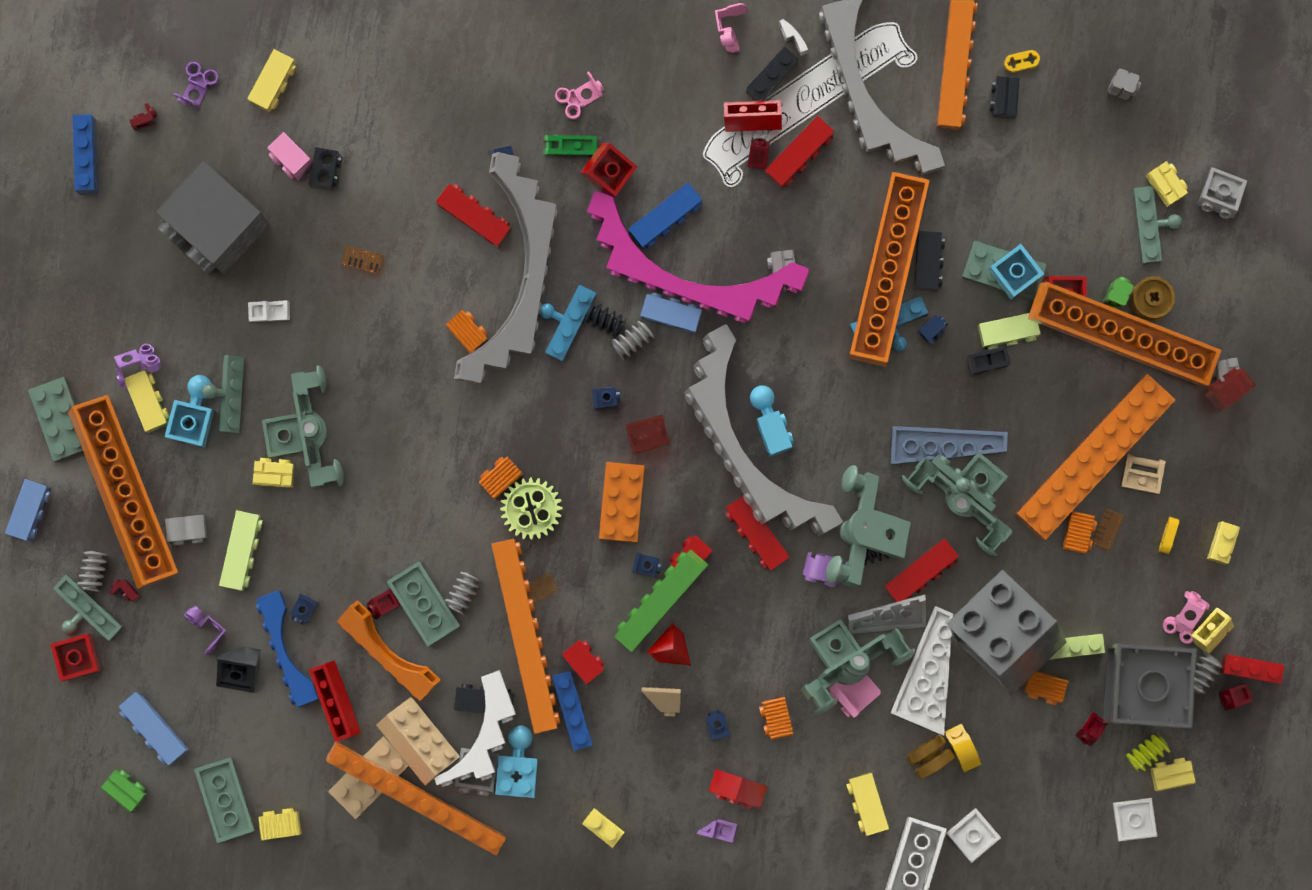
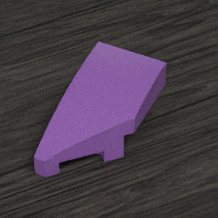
M718 819L703 829L698 830L697 834L734 843L739 824Z

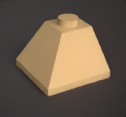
M642 687V692L660 712H664V716L676 717V713H680L681 689Z

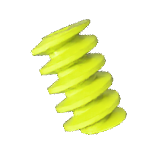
M1158 733V737L1151 735L1152 742L1148 739L1144 740L1146 746L1139 744L1140 751L1134 748L1132 750L1133 755L1126 754L1127 759L1137 771L1140 768L1145 772V764L1151 767V759L1158 762L1156 755L1164 757L1163 750L1168 753L1171 752L1165 740Z

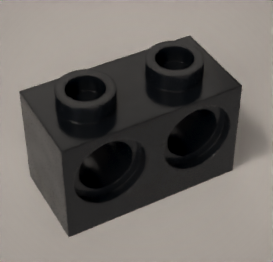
M315 147L309 179V186L311 188L333 191L334 186L337 187L339 175H336L337 168H341L342 157H340L338 151ZM326 156H331L333 161L328 165L324 164L323 159ZM322 175H329L328 182H320Z
M1006 346L967 356L971 376L1011 365Z

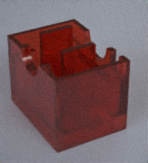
M662 414L625 425L633 455L670 445ZM660 426L664 428L665 439L663 438ZM632 434L634 435L636 447H633L634 443L633 439L631 438Z

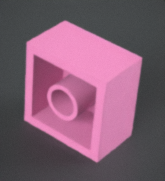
M284 132L267 147L270 151L268 155L277 166L282 164L284 173L291 180L295 178L299 181L312 168L313 162Z

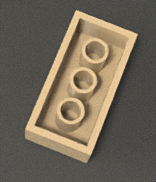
M412 697L387 714L376 725L424 785L433 780L434 777L442 773L460 757Z
M385 736L363 756L398 776L409 767ZM348 773L328 791L355 819H358L382 794L381 791Z

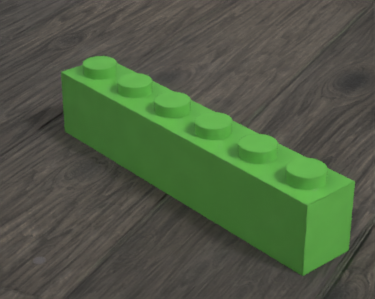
M692 550L687 554L683 552L676 559L679 563L675 567L672 565L664 573L667 577L663 581L659 579L652 587L653 593L651 595L647 593L641 599L640 603L642 605L640 608L637 609L635 607L628 614L630 619L626 623L623 621L616 628L618 633L614 637L631 652L708 566Z

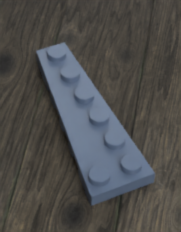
M892 426L890 464L920 462L923 457L930 461L937 455L939 457L943 455L948 459L975 456L978 451L983 455L1007 452L1008 432Z

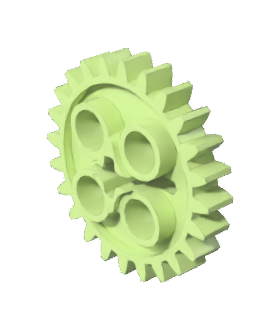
M530 477L529 483H526L524 478L521 485L515 482V489L509 486L508 488L511 493H504L507 500H501L505 507L500 508L501 511H505L501 518L508 519L504 525L511 524L509 531L511 532L516 529L515 536L523 533V539L529 535L531 540H533L534 535L541 539L542 532L548 536L547 529L554 531L552 524L558 525L559 523L555 519L562 517L557 511L563 509L557 506L561 499H555L558 492L552 493L554 487L547 488V481L541 485L540 478L537 479L536 483H533L532 477ZM526 492L530 495L532 505L537 507V509H534L537 525L533 524L530 511H526L529 508L525 495ZM541 492L543 494L542 501L535 502L533 494ZM516 498H524L525 503L522 507L514 505ZM542 510L547 511L549 514L548 518L544 521L538 519V513ZM524 515L530 518V522L526 526L519 523L520 518Z

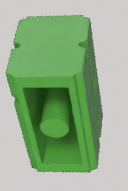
M1124 277L1115 279L1110 284L1103 303L1121 310L1127 304L1129 295L1134 287L1130 284L1131 281Z
M115 770L100 789L132 813L147 796V793L144 792L146 788L139 782L133 783L130 780L131 776L126 771Z

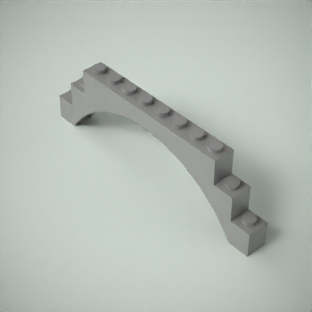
M840 0L822 6L819 18L822 24L825 23L827 29L824 31L825 37L832 45V48H830L831 56L833 59H836L838 64L836 66L837 74L839 77H842L844 82L842 90L844 95H848V108L850 113L853 112L855 116L853 123L855 130H859L861 135L859 138L861 148H865L866 153L888 147L889 149H886L889 160L893 161V164L916 158L914 165L916 171H920L921 176L943 169L945 164L939 147L920 141L895 126L879 110L866 90L859 74L855 55V25L862 0Z
M500 152L492 154L489 173L509 198L523 233L525 263L524 277L519 296L508 319L498 332L479 349L457 360L455 380L475 384L481 383L486 373L484 366L505 369L510 363L509 352L527 355L531 354V351L535 348V340L533 339L534 333L538 329L537 315L542 307L540 298L545 289L543 280L548 271L546 262L551 253L549 244L550 239L554 235V228L552 226L553 220L557 217V209H555L556 204L535 199L539 192L538 180L516 176L521 166L517 156Z
M727 324L708 333L703 338V344L711 354L693 365L695 374L702 381L689 387L684 392L685 399L695 410L697 420L702 422L705 427L704 431L707 437L712 439L715 451L724 460L725 468L733 475L735 485L743 492L745 502L753 509L755 519L763 525L781 514L783 524L790 531L810 521V527L814 533H817L818 537L843 523L834 506L807 501L786 492L767 479L744 453L731 428L725 400L727 363L736 339Z

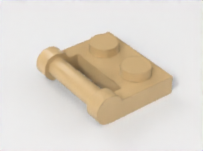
M1127 453L1121 487L1160 494L1165 460L1159 459V461L1135 457L1133 454ZM1132 464L1156 468L1157 473L1131 469Z

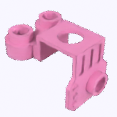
M744 3L715 10L718 31L721 34V43L723 47H726L727 53L739 52V45L732 27L723 29L721 18L746 14L749 10Z
M587 72L590 81L576 90L572 89L569 91L567 88H559L555 93L558 103L568 104L565 113L571 120L579 118L581 107L583 108L603 96V86L599 80L595 82L592 74ZM587 88L592 91L590 99L582 98L581 92L583 89ZM561 94H566L567 97L566 99L562 100L559 98V96ZM572 109L577 111L574 116L570 115Z
M1194 591L1185 592V597L1188 601L1180 614H1177L1175 618L1167 617L1163 622L1164 631L1169 634L1179 631L1180 640L1185 644L1193 642L1191 636L1195 632L1193 628L1205 612V609H1209V604ZM1193 610L1196 613V618L1194 620H1187L1185 612ZM1172 624L1174 628L1169 629L1167 625ZM1189 634L1191 638L1185 639L1184 635Z

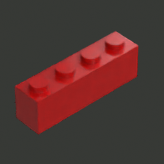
M817 116L765 170V174L781 189L784 185L788 187L795 180L793 176L797 172L802 173L808 166L806 164L810 158L814 160L821 153L819 149L823 145L827 146L834 139L832 137L834 130Z
M448 184L436 200V204L496 248H499L512 231L511 227H509L510 223L502 217L500 219L495 217V212L489 207H481L478 204L479 201L472 195L467 197L463 194L464 190L458 185L452 186Z
M743 496L726 507L727 513L725 515L731 523L735 521L739 527L736 529L742 539L746 537L750 542L747 546L753 554L757 553L760 556L759 562L765 570L768 568L772 571L789 558V555L766 523L761 525L760 521L758 522L755 519L753 509L745 502Z
M944 538L887 583L884 589L895 602L912 598L911 594L915 591L920 593L927 587L926 582L930 579L935 581L942 575L941 570L945 567L948 569L953 567L957 563L956 558L959 555Z
M335 660L309 669L334 741L338 742L361 733Z

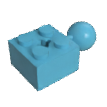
M196 375L189 380L187 389L191 395L190 403L174 400L165 433L167 439L198 447H206L215 412L210 408L201 406L202 399L205 398L202 395V388L206 384H212L206 376ZM192 419L194 425L189 428L186 426V422H190Z
M761 385L752 390L750 401L756 409L762 412L763 416L757 418L756 424L770 458L791 450L794 439L791 432L787 433L786 431L787 421L784 414L780 415L779 411L774 412L772 409L775 399L773 391L769 387Z
M515 726L508 734V742L513 748V756L499 755L495 795L535 798L538 759L524 757L525 749L531 745L533 739L531 731L525 726ZM516 771H519V775H522V779H518V782H515V779L512 778V774H515Z

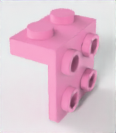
M867 675L857 684L841 685L836 683L828 688L833 699L838 697V701L843 706L841 708L843 713L847 717L852 716L853 718L881 693L880 689Z

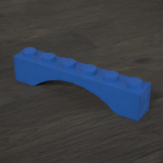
M278 590L257 598L256 608L258 613L263 614L265 619L262 624L265 632L270 633L271 639L269 643L272 650L277 652L278 657L275 659L279 669L282 668L285 675L282 678L285 686H289L291 690L289 698L292 705L296 704V707H301L320 700L313 680L297 669L286 651L283 640V625L287 606L281 591Z

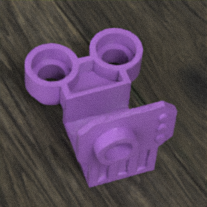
M190 62L186 66V73L190 76L188 79L190 83L184 95L181 96L176 93L173 95L177 98V102L185 106L188 104L198 109L207 92L208 85H216L219 81V76L216 71L211 69L203 74L202 68L197 62ZM193 68L198 69L197 73L195 74L191 73V70ZM209 76H215L214 81H208ZM191 90L199 91L200 96L197 100L189 98Z
M150 344L142 345L139 353L136 350L114 356L115 369L117 371L116 380L119 387L123 386L125 391H127L121 368L138 363L142 371L156 372L161 368L160 359L155 355L154 348ZM124 357H133V359L130 362L122 361Z
M194 606L183 615L188 622L200 628L207 620L221 632L202 655L206 653L211 654L217 647V640L226 630L209 615L203 619V612Z

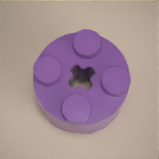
M808 552L803 570V575L806 576L805 580L816 582L817 579L822 580L824 585L831 587L840 584L839 581L830 584L826 580V568L833 557L820 553L811 556L812 552Z

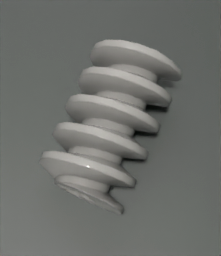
M637 321L638 328L632 325L630 326L631 332L628 330L624 331L625 337L619 334V341L612 339L614 349L623 360L624 354L628 357L631 356L629 350L637 352L636 345L643 348L642 341L648 344L649 336L655 339L645 323Z
M94 551L84 552L83 555L87 556L88 559H83L82 562L87 566L80 568L85 574L79 575V578L84 581L78 582L77 585L82 587V589L101 592L96 586H102L98 579L104 578V576L99 571H105L101 564L107 563V560L102 558V556H107L108 554Z
M460 572L463 579H456L459 586L453 585L452 588L456 592H449L452 599H445V602L448 604V607L465 615L462 608H469L465 602L473 601L469 595H476L473 588L479 589L480 586L477 584V581H483L466 572Z
M1203 652L1206 658H1199L1202 664H1195L1198 671L1195 670L1194 692L1197 694H1206L1203 687L1210 688L1207 681H1214L1211 675L1219 674L1215 668H1223L1219 660L1206 652Z

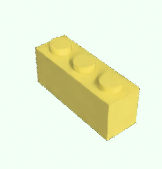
M273 49L247 98L249 103L269 113L272 109H275L279 102L278 96L287 88V79L289 76H293L296 71L295 60Z
M144 370L124 378L145 432L150 433L167 426L170 416L167 409H163L160 403L163 399L159 390L156 391L153 384H156L152 373L149 374Z
M872 773L848 779L849 784L846 785L849 795H853L855 799L852 805L855 814L859 813L861 821H858L861 833L865 832V835L868 836L888 830L889 827Z

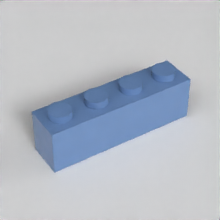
M136 691L119 706L122 710L119 712L126 721L130 720L134 724L132 726L133 730L139 736L142 734L145 737V744L151 750L155 749L159 754L157 757L164 765L166 763L172 765L189 750L140 692Z

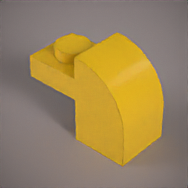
M962 724L944 732L963 772L981 765L974 744Z

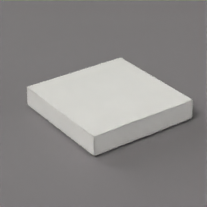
M1152 798L1113 803L1118 842L1157 837Z
M976 808L946 833L971 863L1001 839Z

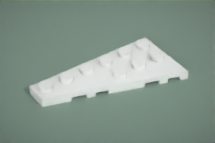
M935 606L890 713L944 736L952 636L946 623L953 617V613Z

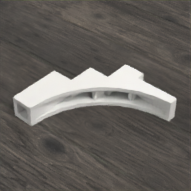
M500 670L481 677L485 691L486 708L484 722L476 742L458 764L447 772L434 777L437 785L447 786L452 784V779L460 777V780L471 777V772H474L476 779L481 778V781L491 778V773L495 772L488 749L494 752L502 749V744H505L498 721L501 720L502 723L513 720L512 716L516 715Z

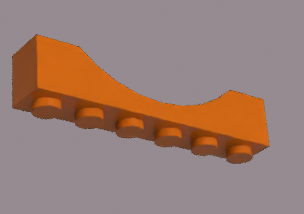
M358 600L349 606L337 620L344 631L348 632L358 644L362 645L371 657L381 663L383 668L390 672L419 701L424 699L441 681L427 666L410 663L391 651L378 634L373 622L372 613Z

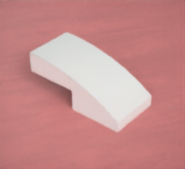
M784 19L779 20V27L785 41L793 39L799 55L807 54L808 48L799 33Z
M290 301L248 302L249 322L290 320Z

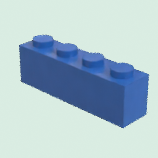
M92 114L72 115L75 191L78 194L98 193L96 118Z
M688 182L631 226L628 232L642 250L645 247L649 249L657 243L656 239L659 236L665 237L672 231V226L683 223L687 219L686 215L690 212L693 214L702 207L700 205L702 204V199Z
M568 671L552 676L573 750L592 746V740L572 672Z

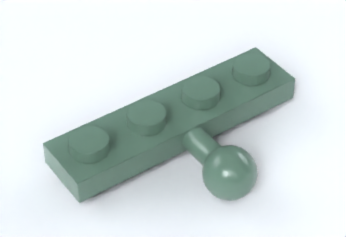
M1153 186L1134 188L1143 264L1162 262L1158 228L1169 226L1171 229H1178L1182 225V218L1177 214H1172L1168 219L1157 220Z
M224 355L222 389H217L213 384H206L202 388V395L206 399H213L215 396L221 397L219 432L239 433L244 357Z
M937 455L932 460L935 466L956 482L958 492H968L989 511L996 507L994 503L996 499L989 493L983 494L979 490L981 487L973 480L970 482L967 478H964L966 474L959 468L953 469L949 465L951 462L943 455L939 457Z
M67 574L53 588L78 612L72 620H67L62 624L64 634L73 635L77 631V625L83 618L108 641H111L123 628L118 621Z

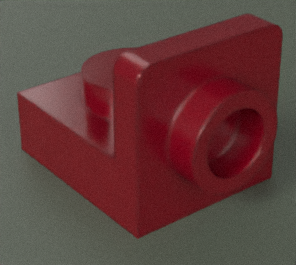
M148 102L144 103L147 114L140 113L129 120L131 127L135 131L156 124L155 118L158 117L156 110Z
M763 138L751 139L747 167L766 170L770 142Z
M118 579L111 585L112 589L109 591L111 595H116L122 589L123 592L121 594L128 601L132 600L133 602H137L142 597L126 579L122 581Z
M389 589L372 598L367 603V609L377 620L386 613L398 608L400 604L393 591Z
M1247 683L1219 692L1220 701L1225 710L1254 701Z
M1092 712L1075 736L1082 743L1092 746L1099 739L1108 723H1103V719Z

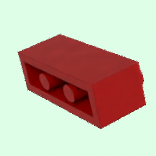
M781 100L724 102L725 132L782 130Z
M1224 654L1221 664L1223 668H1221L1220 674L1282 684L1285 665Z

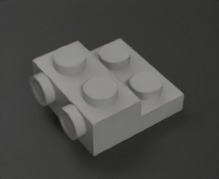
M1211 167L1197 205L1202 206V210L1206 212L1215 211L1219 213L1220 217L1224 219L1234 218L1238 211L1247 180Z
M461 748L459 762L471 749ZM488 752L495 772L491 773V778L481 781V778L476 779L474 772H471V777L463 780H460V777L456 778L455 789H458V792L462 794H470V791L478 792L477 795L481 797H489V794H493L499 754Z

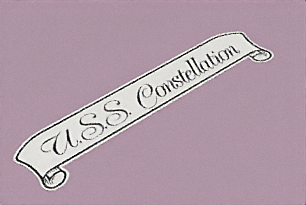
M881 23L868 28L855 37V55L859 74L863 81L893 60L900 67H909L917 61V54L904 41L897 23ZM831 54L764 100H781L782 130L725 132L724 126L711 137L703 151V157L717 168L726 186L733 187L741 181L743 171L738 166L748 160L751 139L763 138L772 144L844 95L842 90L844 82L842 77H839L837 74L836 66L838 64Z

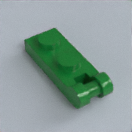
M544 136L545 149H543V155L593 156L597 150V136ZM554 142H559L558 148H553Z

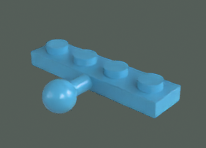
M579 285L564 315L554 311L551 304L545 303L542 305L541 317L546 319L553 318L560 322L545 352L546 354L563 361L596 295L595 292Z
M921 296L901 304L892 341V347L896 351H903L907 346L906 339L900 336L897 327L928 315ZM857 322L850 324L853 334L855 333Z

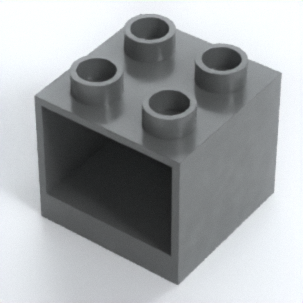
M204 161L156 211L164 220L158 229L180 250L188 242L192 247L186 255L208 275L215 267L224 275L270 225L258 209Z
M1001 570L946 623L958 645L1010 696L1067 643L1057 621L1004 570Z
M1131 644L1107 645L1103 723L1192 728L1196 649Z

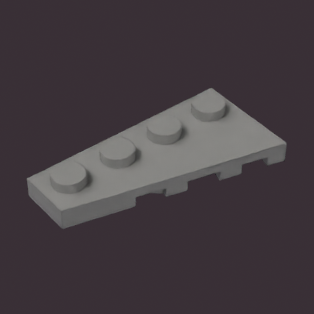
M925 595L848 615L849 632L857 634L894 630L896 627L898 630L926 627Z

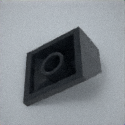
M241 646L218 656L216 686L254 693L260 666L261 650Z

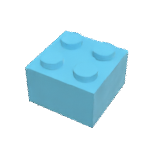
M1022 244L1018 245L988 269L1011 300L1044 275Z

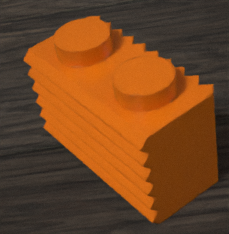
M461 310L445 326L469 353H472L488 341L486 337L488 333L482 326L477 327L474 321L476 319L469 311L465 313Z
M503 457L499 458L494 463L496 467L493 470H486L480 476L481 480L479 483L494 500L523 475L508 457L505 459Z
M1075 511L1070 513L1062 547L1063 550L1080 554H1087V551H1091L1093 540L1090 539L1091 532H1095L1097 521H1094L1095 516Z
M1037 671L1026 681L1023 692L1028 693V698L1038 700L1041 697L1046 699L1045 703L1056 706L1057 702H1063L1068 680Z
M785 697L762 702L759 710L761 718L765 717L767 725L763 726L765 736H769L770 740L793 735Z

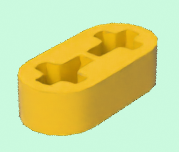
M1034 50L1011 54L1005 59L1004 68L1009 73L1033 69L1039 64L1040 56ZM1029 55L1032 58H1036L1033 64L1030 61L1024 62L1023 60L1028 59ZM1010 59H1013V62L1020 61V63L1015 65V68L1008 66Z
M1168 518L1159 546V552L1170 553L1179 525L1178 519Z

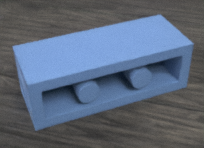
M652 292L651 295H646L640 318L696 334L702 310L699 309L698 305L688 303V306L680 304L681 301L678 299L670 298L666 300L662 298V295Z
M27 479L24 480L6 528V534L29 542L35 538L38 530L36 528L38 520L41 521L44 515V510H42L44 503L49 501L51 495L49 487Z

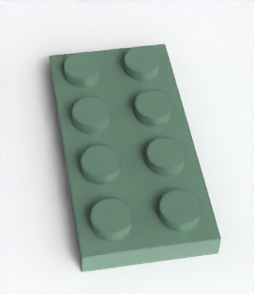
M974 241L962 278L1004 291L988 269L1009 252ZM1035 261L1044 273L1047 264ZM1043 276L1017 296L1034 301Z
M62 377L29 389L28 392L53 462L83 452L68 411L72 406H75L66 378Z
M420 561L387 581L427 647L460 627V624Z
M226 758L194 769L217 843L255 831L233 758Z

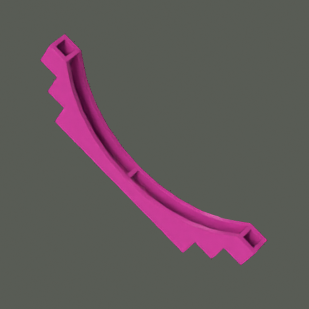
M595 191L587 210L591 215V219L599 222L604 219L597 241L601 243V247L611 250V247H614L606 267L610 270L611 275L619 278L621 275L627 276L630 282L638 284L639 281L646 283V288L654 291L657 288L664 290L663 294L674 297L676 294L681 296V300L691 304L692 301L700 303L698 307L710 310V307L717 310V314L725 317L728 314L735 316L734 320L744 324L746 321L751 322L758 301H761L760 305L770 309L772 306L777 307L784 286H787L786 290L796 294L798 291L803 292L811 271L809 268L791 262L767 277L746 284L710 286L682 280L662 270L650 261L634 244L622 223L616 201L612 196Z

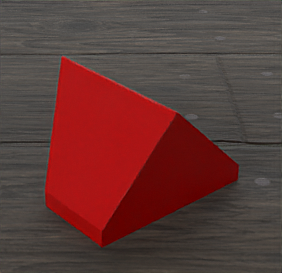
M672 623L647 653L660 663L691 666L684 633Z

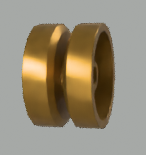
M1148 277L1133 288L1129 304L1132 312L1138 318L1146 321H1156L1171 311L1175 303V293L1167 280L1160 277Z
M941 734L905 756L910 765L923 762L914 771L920 780L938 772L955 758L951 749H945L938 753V750L946 744Z

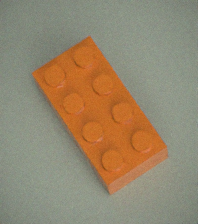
M606 462L599 540L638 543L645 465Z

